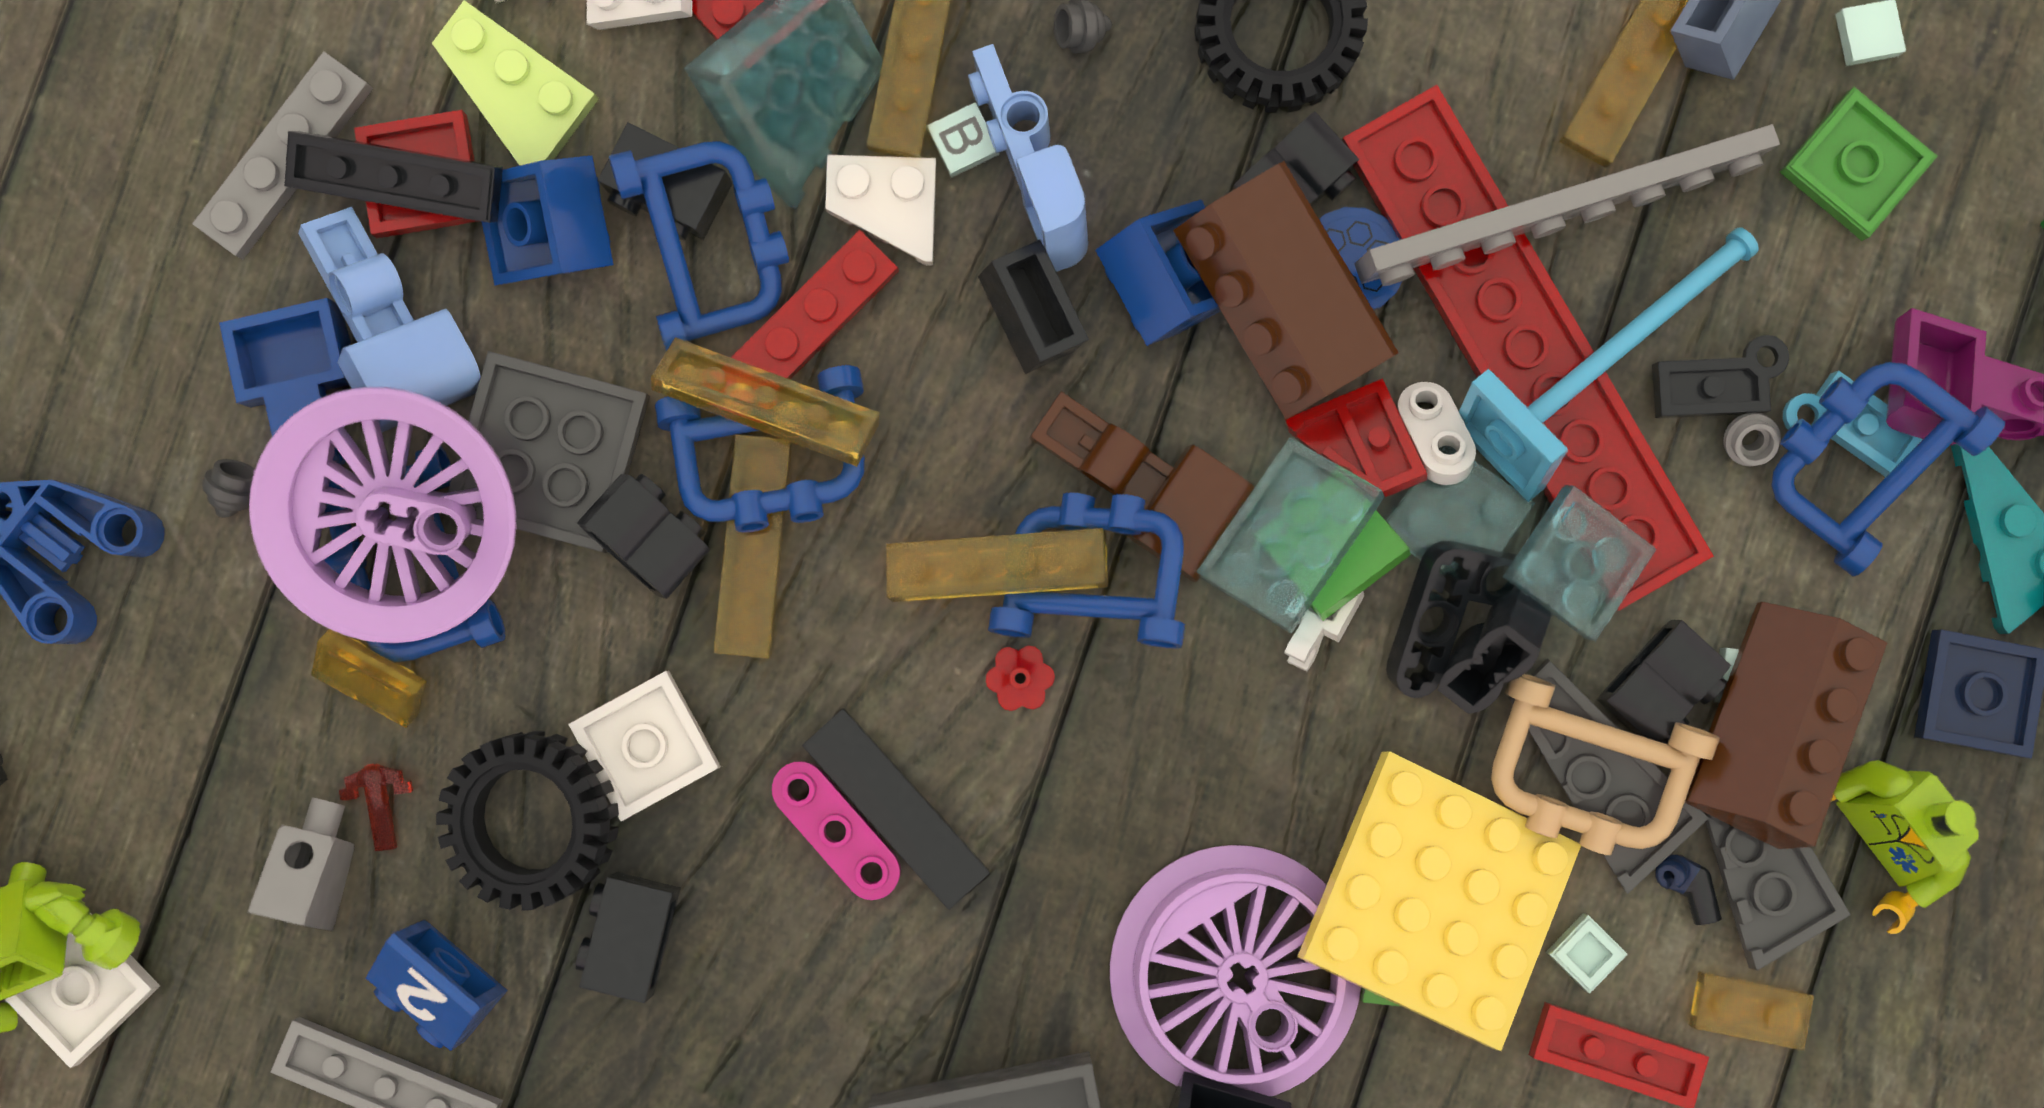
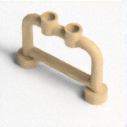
M1524 674L1515 680L1509 681L1505 694L1515 698L1493 762L1491 781L1495 794L1505 806L1528 816L1526 828L1552 838L1558 837L1561 827L1582 833L1579 841L1581 846L1604 855H1612L1615 844L1628 848L1645 849L1657 846L1670 836L1680 817L1700 758L1713 759L1720 739L1718 736L1694 726L1675 723L1669 742L1665 744L1549 707L1556 686L1546 680ZM1530 724L1671 769L1653 820L1645 826L1635 827L1599 812H1587L1568 806L1558 799L1541 794L1534 795L1519 789L1514 781V771Z

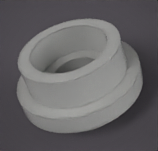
M1749 412L1738 416L1728 425L1724 433L1723 444L1728 456L1736 463L1743 466H1758L1769 462L1776 455L1781 441V434L1778 425L1769 416L1759 412ZM1757 430L1758 438L1750 445H1743L1742 440L1744 436L1750 431Z

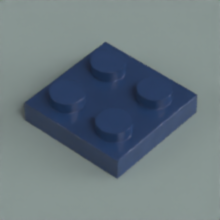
M1942 629L1932 630L1914 737L2032 759L2044 688V649Z

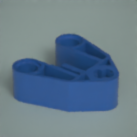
M56 480L0 482V594L32 639L48 644H78L84 642L93 634L96 628L97 615L94 607L87 599L68 586V581L31 554L26 548L30 546L62 572H66L72 564H77L83 557L81 552L85 546L52 522L50 518L53 515L76 534L85 536L105 552L113 555L144 558L154 554L164 541L165 529L162 521L156 514L146 509L77 484ZM6 507L12 508V512L6 511ZM133 519L137 532L134 540L127 545L122 537V529L126 522ZM63 607L67 613V624L59 632L56 629L54 617L57 610Z

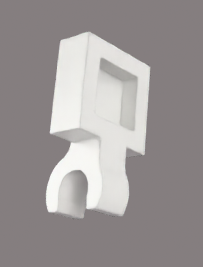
M1364 591L1324 621L1321 620L1299 593L1288 612L1290 619L1300 625L1285 649V654L1289 656L1287 662L1307 672L1317 656L1324 636L1337 642L1341 640L1364 598Z

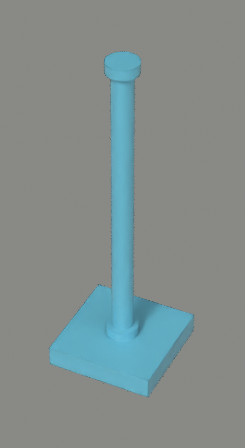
M1743 228L1734 229L1726 236L1725 245L1528 407L1490 369H1487L1471 383L1459 410L1476 449L1527 502L1531 501L1545 489L1568 451L1567 447L1543 423L1738 261H1747L1757 254L1759 246L1754 236Z

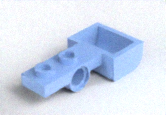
M991 44L974 50L972 52L976 72L968 74V79L977 105L981 106L987 103L993 119L986 121V127L996 153L1006 151L1021 190L1023 204L1037 241L1041 240L1055 271L1074 266L1082 260L1087 252L1088 232L1085 197L1068 151L1061 145L1048 147L1051 136L1048 110L1044 100L1030 91L1011 92L994 45ZM1022 120H1031L1037 123L1029 131L1022 132L1012 128L1017 122Z
M352 207L300 225L298 234L357 343L342 349L337 362L351 389L388 387L407 390L431 398L445 406L476 394L481 377L479 368L452 315L447 309H442L413 320L403 301V288L396 268L384 253L377 254ZM379 419L382 432L398 426V421Z

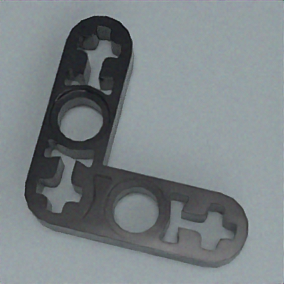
M1442 540L1434 543L1425 551L1420 561L1387 660L1386 672L1389 680L1404 695L1411 698H1422L1431 694L1441 681L1468 601L1493 605L1505 594L1522 589L1552 613L1551 616H1554L1566 609L1572 601L1575 589L1573 580L1565 571L1548 561L1451 540ZM1453 560L1458 563L1455 572L1447 571L1445 576L1439 572L1442 564L1451 565ZM1498 566H1508L1509 579L1506 584L1499 590L1488 591L1486 588L1488 574ZM1526 579L1533 584L1547 586L1552 582L1554 587L1551 592L1545 591L1540 596L1529 587H1525ZM1435 589L1442 594L1444 589L1449 593V597L1444 598L1442 595L1431 591ZM1441 607L1444 613L1441 624L1433 631L1422 632L1419 623L1423 613L1430 608ZM1415 641L1423 644L1420 650L1414 645ZM1419 662L1424 666L1421 673L1415 672L1410 678L1405 675L1407 668H1416Z

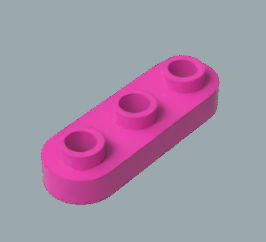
M795 761L781 768L772 783V796L778 808L854 894L867 900H878L889 895L896 887L901 875L900 861L895 852L820 767L808 761ZM794 779H802L808 784L809 794L805 799L798 800L791 795L789 788ZM830 821H840L845 826L846 834L842 840L833 841L827 836L826 826ZM874 862L881 867L883 874L879 881L869 882L863 877L862 868L866 863Z

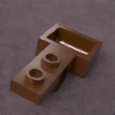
M1062 391L1058 394L1029 437L1112 495L1125 494L1143 498L1145 500L1144 510L1165 513L1177 523L1184 541L1181 574L1192 582H1198L1258 491L1242 476L1195 445L1187 446L1172 467L1151 453L1150 449L1137 438L1120 427L1107 423ZM1141 532L1139 535L1126 536L1160 559L1161 540L1155 533Z

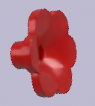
M1025 646L1019 651L1011 647L1001 649L995 657L996 666L986 674L985 681L987 687L991 691L998 693V703L1005 710L1013 711L1021 706L1028 709L1039 708L1045 701V690L1054 683L1055 674L1053 669L1043 663L1041 651L1034 646ZM1023 673L1025 675L1024 683L1019 684L1015 681L1016 674Z

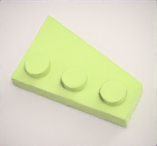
M465 0L432 42L519 166L555 159L599 100L595 93Z

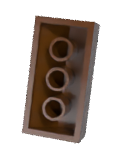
M1285 161L1276 164L1209 204L1173 230L1286 420L1399 353Z
M1767 602L1757 603L1709 730L1710 733L1720 738L1712 760L1700 758L1685 803L1777 849L1815 847L1888 642L1841 618Z

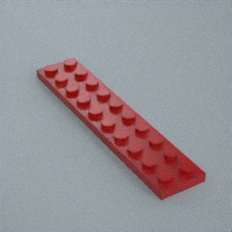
M1438 85L1431 87L1342 138V141L1359 158L1354 168L1380 213L1389 221L1399 240L1508 207ZM1525 233L1514 236L1516 243L1512 246L1494 253L1484 254L1482 247L1464 252L1465 259L1443 269L1433 270L1431 263L1413 268L1476 377L1478 378L1487 369H1490L1526 407L1594 352ZM1606 371L1543 423L1568 449L1543 492L1613 611L1622 610L1714 557Z

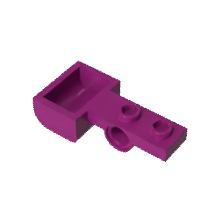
M1911 308L1896 319L1891 362L1905 363L1921 371L1973 412L1984 406L1989 408L2005 421V426L1999 434V438L2020 441L2033 439L2040 435L2044 436V374L1985 356L1987 331ZM1889 384L1886 417L1888 426L1896 431L1924 439L1943 418L1903 387Z

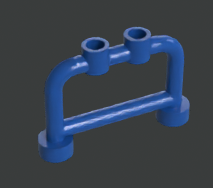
M721 141L702 142L635 161L631 150L609 155L621 199L644 194L677 310L656 316L668 358L690 352L687 341L751 324L768 316L778 304L782 292L781 273L778 265L789 263V256L781 231L769 233L764 213L775 210L768 181L766 178L755 180L746 156L736 147ZM717 163L728 169L731 175L737 205L744 221L750 252L758 272L761 288L759 294L751 301L701 315L662 177Z
M1886 362L1875 365L1861 374L1852 384L1843 377L1835 380L1819 400V404L1827 409L1813 425H1810L1802 418L1785 433L1780 441V445L1788 451L1780 459L1773 471L1772 490L1775 499L1786 512L1838 551L1834 558V563L1854 577L1863 572L1874 561L1883 545L1881 541L1871 535L1866 529L1953 442L1972 456H1976L1995 441L2003 430L2005 421L1986 406L1973 412L1921 371L1905 363ZM1889 384L1899 385L1942 417L1943 420L1839 524L1796 490L1794 484L1795 477L1805 465L1811 464L1820 456L1830 439L1845 424L1853 421L1862 412L1869 398L1878 389Z
M842 365L820 372L817 376L820 391L819 398L701 418L699 399L694 395L678 394L658 400L655 403L657 424L660 429L670 431L678 488L684 506L694 516L708 522L734 520L736 531L745 533L767 528L769 526L767 514L789 510L791 521L797 523L811 522L823 517L822 504L835 502L849 496L858 487L864 475L865 457L854 400L864 393L860 369L856 366ZM835 417L843 459V469L836 478L823 482L815 480L797 481L787 485L784 489L767 492L746 490L735 493L731 498L722 500H711L703 494L694 442Z
M442 446L439 447L414 484V488L451 465L448 455ZM423 449L415 452V461L417 460ZM413 464L406 466L405 476L407 475ZM452 479L442 484L438 488L434 489L433 491L449 487ZM434 513V522L437 528L445 533L439 513ZM351 523L329 527L332 540L351 529ZM358 538L325 558L324 561L340 575L361 542ZM436 555L454 580L458 578L459 574L455 561L447 555ZM365 558L350 582L370 591L371 584L365 569L367 566V558ZM488 599L465 621L446 632L430 638L401 643L366 642L370 649L381 658L394 662H405L473 639L481 648L505 640V628L498 608L492 600Z
M1064 493L1061 506L1038 508L1023 519L1017 527L1012 542L1003 607L991 608L988 631L1004 636L1029 638L1032 635L1033 613L1140 620L1137 637L1139 643L1161 648H1182L1185 623L1174 619L1184 555V541L1177 523L1167 514L1153 510H1144L1145 500L1137 496L1116 494L1112 496L1111 508H1094V497L1081 493ZM1048 528H1061L1078 533H1088L1091 530H1108L1126 535H1139L1141 532L1155 533L1161 540V555L1155 598L1027 591L1036 537L1040 532Z

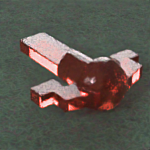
M371 763L364 766L360 771L344 778L346 788L339 790L340 800L359 798L358 788L364 787L375 851L393 850L397 848L387 784H393L394 795L404 794L413 791L412 781H404L402 770L385 767L378 763Z

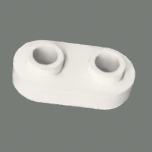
M1418 382L1407 387L1399 397L1397 410L1427 472V478L1441 485H1453L1465 480L1473 469L1476 447L1452 397L1446 389L1431 382ZM1427 402L1434 405V408L1426 410L1420 408L1417 404ZM1450 446L1457 452L1447 455L1442 453L1439 448Z

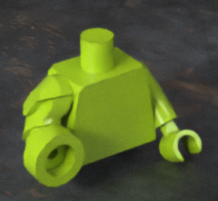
M21 862L13 865L8 884L0 888V1001L62 976L69 933L76 937L74 942L82 945V956L86 961L108 970L120 966L131 955L139 940L140 923L136 918L118 909H110L101 914L94 913L91 915V910L82 901L85 898L83 892L86 889L73 884L45 881L46 869L35 863ZM0 1002V1033L12 1031L18 1024L17 1012L8 1002Z

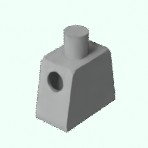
M312 798L302 829L286 825L280 826L250 903L248 913L301 926L333 931L354 852L353 843L336 838L345 809L344 805ZM313 853V858L309 863L310 856Z

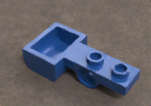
M329 298L219 323L236 403L249 408L265 405L272 437L289 418L320 398L326 397L325 390L349 385L337 363L342 349L351 345L349 333L337 304ZM335 447L333 460L342 466L346 460ZM332 480L329 481V487L347 491ZM326 503L325 513L350 508Z

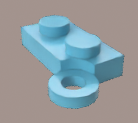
M1836 371L1828 376L1816 395L1803 393L1792 397L1783 409L1785 427L1789 430L1798 421L1797 412L1802 405H1806L1814 411L1815 419L1811 424L1813 425L1827 410L1819 404V400L1827 388L1840 377H1843L1850 384L1854 381L1842 372ZM1872 395L1862 412L1853 421L1845 424L1831 439L1886 477L1923 439L1889 427L1886 422L1887 404L1875 395Z

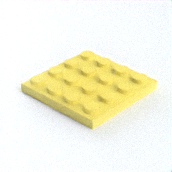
M1390 751L1381 752L1297 957L1487 1047L1502 1051L1581 845L1561 834L1557 838H1552L1533 832L1525 827L1528 818Z

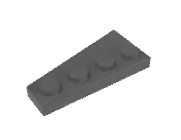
M1546 659L1531 674L1556 686L1549 707L1617 728L1549 659ZM1508 696L1513 705L1515 698ZM1530 724L1528 730L1575 808L1587 812H1599L1635 827L1645 826L1653 820L1668 777L1654 763ZM1684 802L1675 828L1670 836L1660 844L1645 849L1628 848L1615 844L1612 855L1603 854L1628 894L1709 818L1701 810Z
M1703 812L1709 818L1705 823L1750 969L1758 971L1851 915L1811 847L1777 849Z

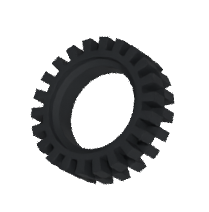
M1200 0L1195 26V41H1199L1198 56L1201 64L1205 62L1208 64L1209 70L1207 75L1213 83L1219 80L1224 85L1223 93L1230 99L1237 94L1244 98L1243 106L1253 109L1256 103L1265 105V112L1277 113L1279 107H1287L1288 113L1300 111L1303 104L1309 102L1310 106L1321 102L1324 95L1328 92L1332 94L1340 86L1343 79L1348 76L1364 45L1363 37L1367 32L1368 19H1364L1363 14L1367 8L1366 0H1321L1328 14L1330 27L1326 48L1314 61L1304 67L1290 71H1274L1257 65L1248 59L1238 47L1232 34L1230 21L1232 8L1236 0Z
M532 731L525 734L520 732L480 745V749L469 752L461 759L465 763L464 765L453 768L447 779L454 782V784L441 790L438 801L448 803V808L436 812V825H448L449 833L439 836L438 841L441 849L453 846L456 855L445 860L451 871L460 867L465 869L467 874L459 882L467 890L476 885L481 886L482 889L477 896L481 900L488 903L500 898L499 907L508 910L522 905V911L534 910L542 905L547 907L584 888V884L594 880L599 875L601 870L598 867L609 861L613 850L607 848V844L617 839L619 827L610 826V819L619 815L618 803L607 804L605 795L614 791L610 780L600 783L596 774L604 768L597 759L587 763L583 759L587 750L581 745L576 744L568 747L565 745L567 737L558 734L545 737V731ZM511 770H529L542 774L553 781L563 792L570 806L572 816L571 839L564 854L551 867L527 869L514 865L497 851L487 834L484 819L487 798L498 779Z

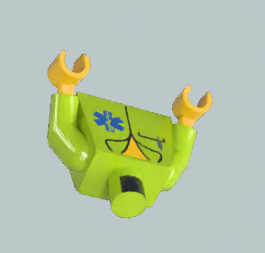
M1874 760L1841 773L1831 802L1838 800L1835 802L1897 885L1899 887L1906 886L1908 892L1906 893L1900 891L1886 893L1872 913L1875 916L1883 909L1893 910L1898 914L1899 918L1890 926L1887 932L1890 934L1899 933L1914 916L1915 907L1920 905L1926 908L1957 887L1963 880L1971 860L1967 849L1979 839V831L1975 827V812L1968 803L1961 800L1955 801L1938 777L1931 772L1905 771L1883 761Z

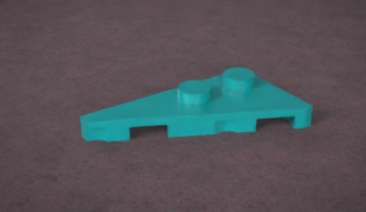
M1958 444L1951 445L1955 467L1962 466L1969 500H1965L1964 505L1973 543L1980 551L1979 568L1982 581H1989L1997 617L1991 618L1993 627L1998 634H2009L2044 606V513L1990 447L1980 454L1972 456Z

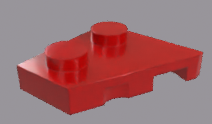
M1383 378L1295 414L1287 420L1285 419L1286 427L1292 436L1375 501L1427 480V472Z

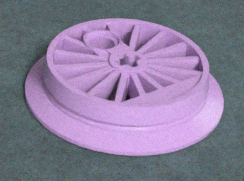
M388 387L354 388L336 392L307 405L289 418L268 442L258 461L250 490L249 511L253 539L259 557L275 585L290 602L314 621L345 636L379 643L411 642L430 638L459 625L472 616L496 590L507 570L515 544L516 508L508 476L493 448L482 434L458 413L438 401L407 390ZM379 419L398 421L391 468ZM361 421L371 464L343 426ZM413 425L432 433L433 436L405 476ZM443 441L461 457L460 460L416 488L413 487ZM335 447L354 473L333 460ZM468 468L478 488L448 493L433 491ZM332 480L347 491L329 487V481ZM384 502L390 504V513L398 516L394 521L388 519V510L380 507ZM482 502L484 520L476 519V511L472 503ZM326 503L350 508L325 513ZM434 513L450 515L456 522L457 533L447 534L438 529L434 522ZM356 523V526L319 548L322 528ZM470 534L482 537L477 554L462 544ZM365 535V538L340 575L324 561L331 554L358 537ZM377 543L369 591L353 584L350 580L374 544ZM392 549L404 596L385 594ZM411 552L438 589L421 594ZM436 555H447L466 567L467 570L454 580Z
M1226 845L1202 849L1185 855L1165 866L1141 887L1131 900L1117 927L1110 957V987L1115 1012L1120 1025L1131 1045L1150 1068L1177 1087L1185 1071L1271 1097L1304 1082L1329 1061L1340 1047L1350 1029L1359 1003L1361 987L1330 973L1329 990L1274 978L1276 976L1321 969L1302 959L1275 963L1303 944L1311 922L1268 949L1299 904L1312 918L1314 917L1326 888V884L1318 876L1297 861L1280 853L1252 846ZM1268 885L1288 895L1255 941ZM1251 892L1242 938L1240 939L1234 902ZM1220 911L1223 912L1227 942L1223 940L1210 919ZM1201 924L1215 949H1211L1190 934L1189 931ZM1180 939L1205 957L1207 961H1200L1159 950ZM1149 961L1204 973V976L1148 985ZM1239 963L1244 968H1251L1244 974L1247 982L1253 989L1251 992L1245 993L1234 982L1227 983L1233 977L1230 969L1233 964ZM1206 989L1157 1021L1152 1009L1151 998ZM1279 991L1326 1001L1318 1023L1316 1024L1285 1002ZM1213 1002L1181 1049L1173 1044L1165 1035L1167 1031ZM1268 1009L1279 1010L1281 1015L1279 1029L1270 1036L1258 1035L1256 1031L1258 1016ZM1225 1012L1214 1065L1205 1064L1194 1059V1055ZM1237 1023L1244 1034L1249 1063L1248 1069H1227ZM1298 1025H1300L1310 1034L1296 1049L1292 1050L1290 1045L1294 1042L1298 1033ZM1259 1048L1267 1052L1280 1051L1283 1057L1262 1066Z

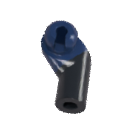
M1673 854L1669 855L1656 867L1655 877L1663 888L1671 889L1688 898L1695 925H1706L1722 920L1712 877L1708 869L1682 855Z

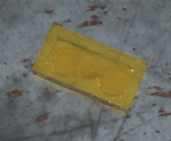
M331 629L317 642L311 676L405 728L417 717L427 683L426 680L415 675L409 668L397 665L370 650L359 640L349 638Z
M1698 971L1689 1026L1699 1030L1805 1051L1814 996L1806 992Z

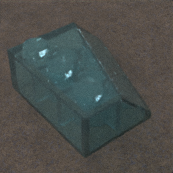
M764 0L684 69L730 145L736 147L744 154L752 170L761 179L766 178L770 188L789 207L796 210L806 194L801 188L815 166L822 169L827 161V155L832 153L828 148L844 121H852L886 69V65L851 0Z

